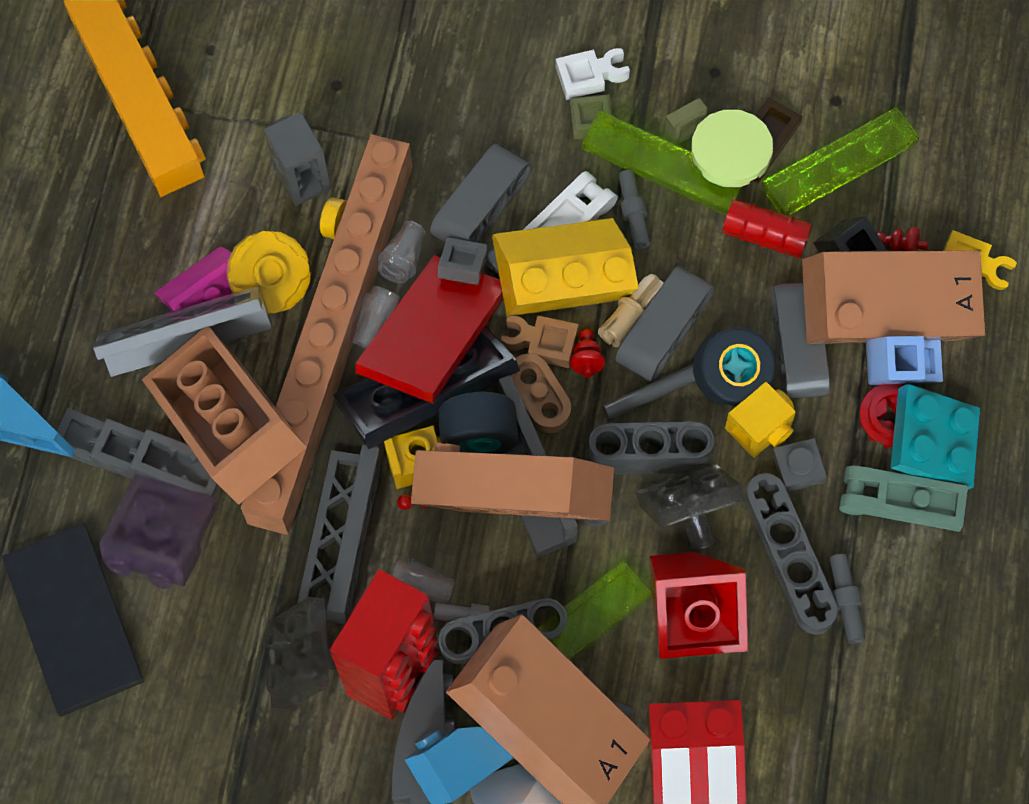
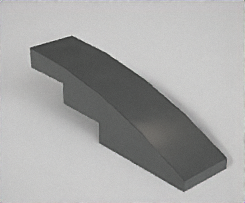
M67 408L57 429V432L75 449L73 457L70 458L157 487L210 501L218 485L210 477L188 444L146 429L144 433L106 418V421L103 422Z

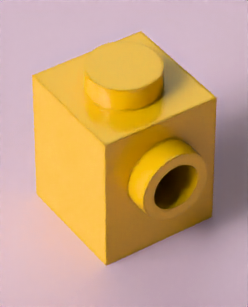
M765 382L728 413L725 429L755 458L770 444L778 447L792 434L793 429L791 425L796 411L791 399L782 390H774Z

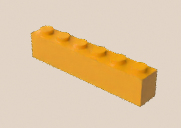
M63 0L68 15L159 196L163 197L205 178L200 162L206 160L204 153L196 138L188 140L184 132L190 129L188 122L180 107L175 109L171 107L168 100L174 98L172 91L164 76L157 78L154 74L153 69L158 68L156 60L148 45L141 48L137 39L142 38V34L134 17H125L122 11L127 8L125 1Z

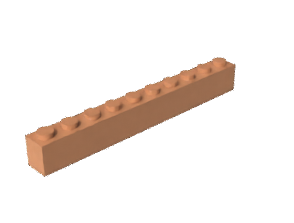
M370 134L276 405L277 410L307 448L242 502L241 510L248 525L285 535L290 533L334 402L333 394L338 391L413 168L409 143Z

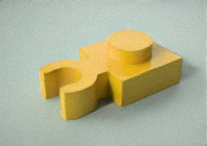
M954 230L950 232L943 250L980 251L982 276L985 277L987 283L992 288L998 290L1006 289L1009 282L997 277V267L1003 266L1012 270L1017 264L1014 259L1007 256H1000L995 259L988 257L992 245Z

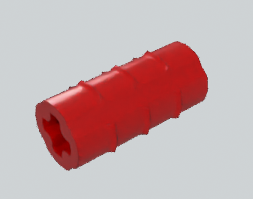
M734 198L724 222L723 234L738 238L741 242L747 241L759 245L760 248L765 247L777 251L780 255L786 254L801 259L813 224L796 219L794 216L790 217L775 212L774 209L769 210L757 206L755 203L750 204Z

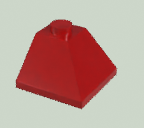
M695 552L650 556L652 601L660 659L748 651L746 572L744 568Z

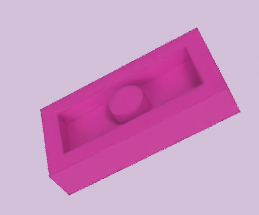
M218 247L158 289L155 295L173 312L232 294L227 280V264L232 252L223 247Z

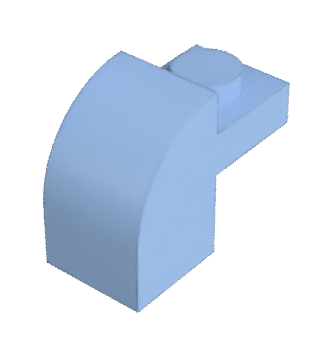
M887 336L866 341L869 385L943 382L941 340H924V336Z

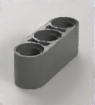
M498 143L492 145L437 213L432 222L430 233L446 243L447 237L479 243L525 184L531 171V164Z
M678 265L623 341L615 361L647 381L654 382L707 306L715 286Z
M803 282L772 284L771 308L782 391L790 399L828 396L830 384L825 344H807Z
M695 421L607 423L599 425L590 434L588 460L614 467V475L694 473L703 470L709 464L715 439L713 432L707 425ZM690 441L698 442L703 446L704 450L699 453H690L683 447V444ZM651 442L657 444L661 451L656 454H647L642 451L640 446ZM609 443L616 446L618 452L613 455H604L597 450V447L601 444Z
M544 598L453 620L441 629L438 637L439 650L442 656L451 663H468L490 634V626L495 621H507L523 615L535 626L533 616L541 609L553 611L558 618V627L551 632L540 631L551 642L557 639L564 631L567 623V613L558 601ZM461 630L470 636L472 645L467 652L455 654L447 648L445 644L446 638L453 631Z

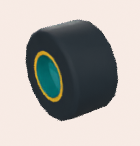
M733 327L712 334L700 344L694 356L693 374L698 388L707 398L721 405L735 406L739 405L765 382L771 385L775 377L776 361L771 346L761 335L747 328Z
M494 392L465 393L444 401L438 410L440 443L459 445L460 452L504 454L518 444L516 407L514 401L506 395Z

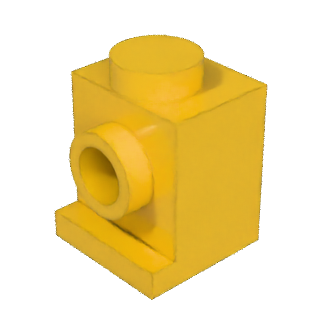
M433 426L396 435L384 441L396 490L413 485L415 455H412L411 452L422 449L433 451L434 444L440 443V436L436 437Z

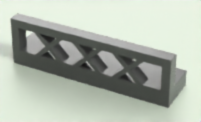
M256 286L100 333L97 336L93 349L97 360L104 358L110 376L113 377L165 361L205 327H210L226 343L272 329V322L260 287Z
M509 375L499 379L498 394L506 395L514 401L518 428V444L504 454L547 456L512 376ZM519 515L537 558L577 542L578 525L575 519Z
M362 445L360 455L331 450L295 611L297 617L344 625L350 617L383 463L378 447L368 449L366 445ZM339 464L357 467L354 484L345 490L336 479ZM335 487L339 494L332 498ZM345 501L349 507L345 525L335 531L327 519L328 512ZM325 527H326L327 530L329 531L330 535H328L327 537H325V538L323 539V535H324V531H325ZM336 541L340 547L337 564L326 572L318 560L319 553L322 549ZM317 568L321 573V576L314 580L315 571ZM327 582L331 588L327 610L308 607L311 592Z

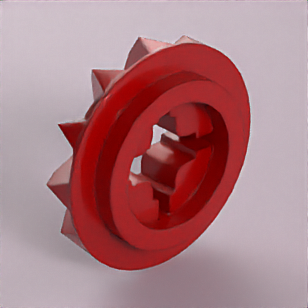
M882 384L873 388L866 394L859 409L860 427L864 428L870 441H877L883 444L886 449L893 447L895 426L891 421L880 419L885 417L887 405L896 414L898 389L904 386L902 384Z

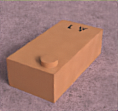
M980 251L821 252L802 259L807 344L866 343L867 340L887 336H924V340L963 341L985 336Z
M205 327L142 379L210 477L238 505L307 448L235 354L210 327Z
M435 443L433 451L416 450L411 504L455 512L610 521L614 467L574 457L460 452L459 445Z
M523 615L497 624L446 691L462 709L562 804H608L650 741L611 700Z

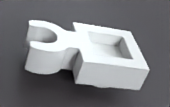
M594 49L556 58L555 67L566 100L604 91V80L614 83L628 80L629 66L622 68L612 66L614 63L623 62V49H612L603 58L597 59Z

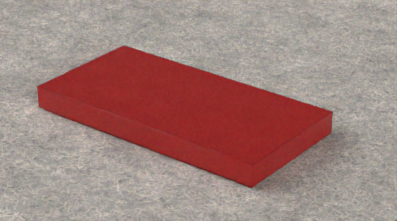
M433 255L355 363L357 374L430 403L435 401L504 299L500 280L483 273L479 285L438 278L440 257Z

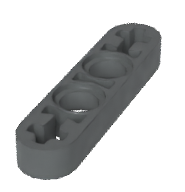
M758 474L748 483L745 494L746 506L796 622L807 633L814 635L823 634L831 628L837 618L838 608L785 485L773 474ZM759 487H764L767 492H775L771 500L775 513L766 520L763 517L768 516L769 507L764 498L756 499ZM779 523L788 525L794 532V539L786 544L777 543L770 535L771 527ZM796 562L804 563L811 571L810 580L805 583L792 581L787 574V567ZM814 587L819 589L814 591L812 595L815 606L818 609L825 607L827 610L822 618L823 622H818L815 616L808 618L806 615L810 609V601L806 593ZM805 594L800 599L797 597V595Z

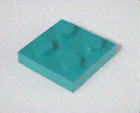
M910 384L902 386L898 389L890 468L917 477L966 485L968 490L974 488L980 408Z

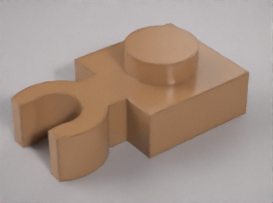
M507 316V328L520 332L516 337L502 336L501 343L508 351H519L524 347L529 348L528 354L540 356L547 364L565 368L570 367V360L579 332V324L538 316L535 326H531L519 316Z

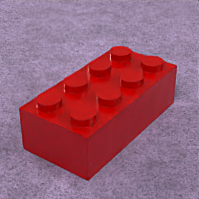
M380 569L330 648V653L347 696L394 721L399 711L406 713L409 702L416 690L414 688L415 683L421 673L427 671L433 660H438L440 651L436 649L438 639L436 638V627H434L429 596Z

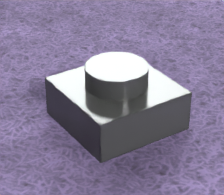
M447 237L438 264V278L479 285L487 259L488 244Z
M815 438L773 448L772 457L776 470L787 492L825 483L827 476Z

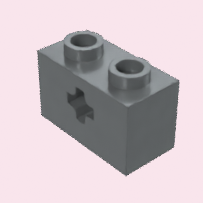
M301 112L291 117H282L276 120L270 127L264 129L274 170L295 207L331 190L323 149Z

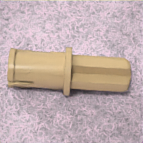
M654 274L644 277L638 284V290L629 297L620 298L616 311L598 329L600 337L607 344L611 345L612 343L613 347H619L664 282Z

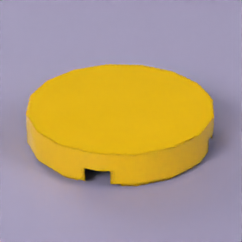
M260 231L246 236L234 247L227 264V280L232 294L259 286L268 313L282 312L291 309L304 297L310 284L309 260L306 251L294 238L282 232Z

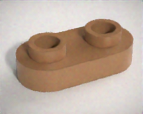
M522 354L515 359L520 371L511 376L533 426L545 433L561 431L567 426L571 418V402L543 358L535 354ZM526 375H532L536 378V381L532 384H525L521 379ZM546 409H554L558 414L553 418H547L542 413Z

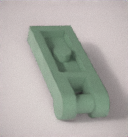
M847 466L845 468L844 483L847 484L846 494L841 496L839 506L841 512L850 515L865 514L957 532L961 531L964 523L968 486L862 466ZM864 487L877 488L876 498L863 496Z

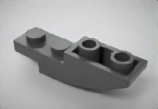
M433 660L421 678L403 718L396 744L392 772V801L394 804H430L404 759L418 750L414 743L427 733L435 729H439L441 734L455 730V718H446V701H453L446 693L447 689L454 682L453 673L445 674L443 660Z

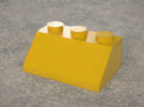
M613 218L492 235L507 316L619 301L621 297H629L639 289L631 247Z

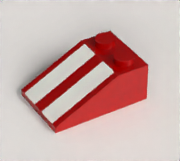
M741 700L649 704L646 717L647 733L650 739L648 748L652 804H746L745 746Z

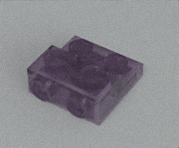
M135 474L99 543L103 562H106V566L112 572L121 576H129L132 571L147 575V579L159 588L169 589L173 584L185 587L201 554L200 542L217 509L216 498Z

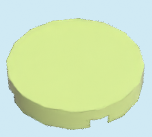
M721 110L708 115L698 124L692 137L691 157L695 167L697 165L698 169L702 171V176L709 182L723 187H742L750 184L751 180L756 179L758 176L760 178L766 172L772 159L773 138L767 126L755 115L742 110Z

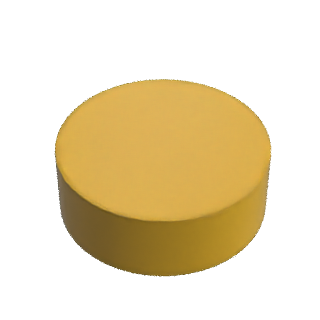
M331 197L325 203L320 218V232L323 237L335 238L347 200Z

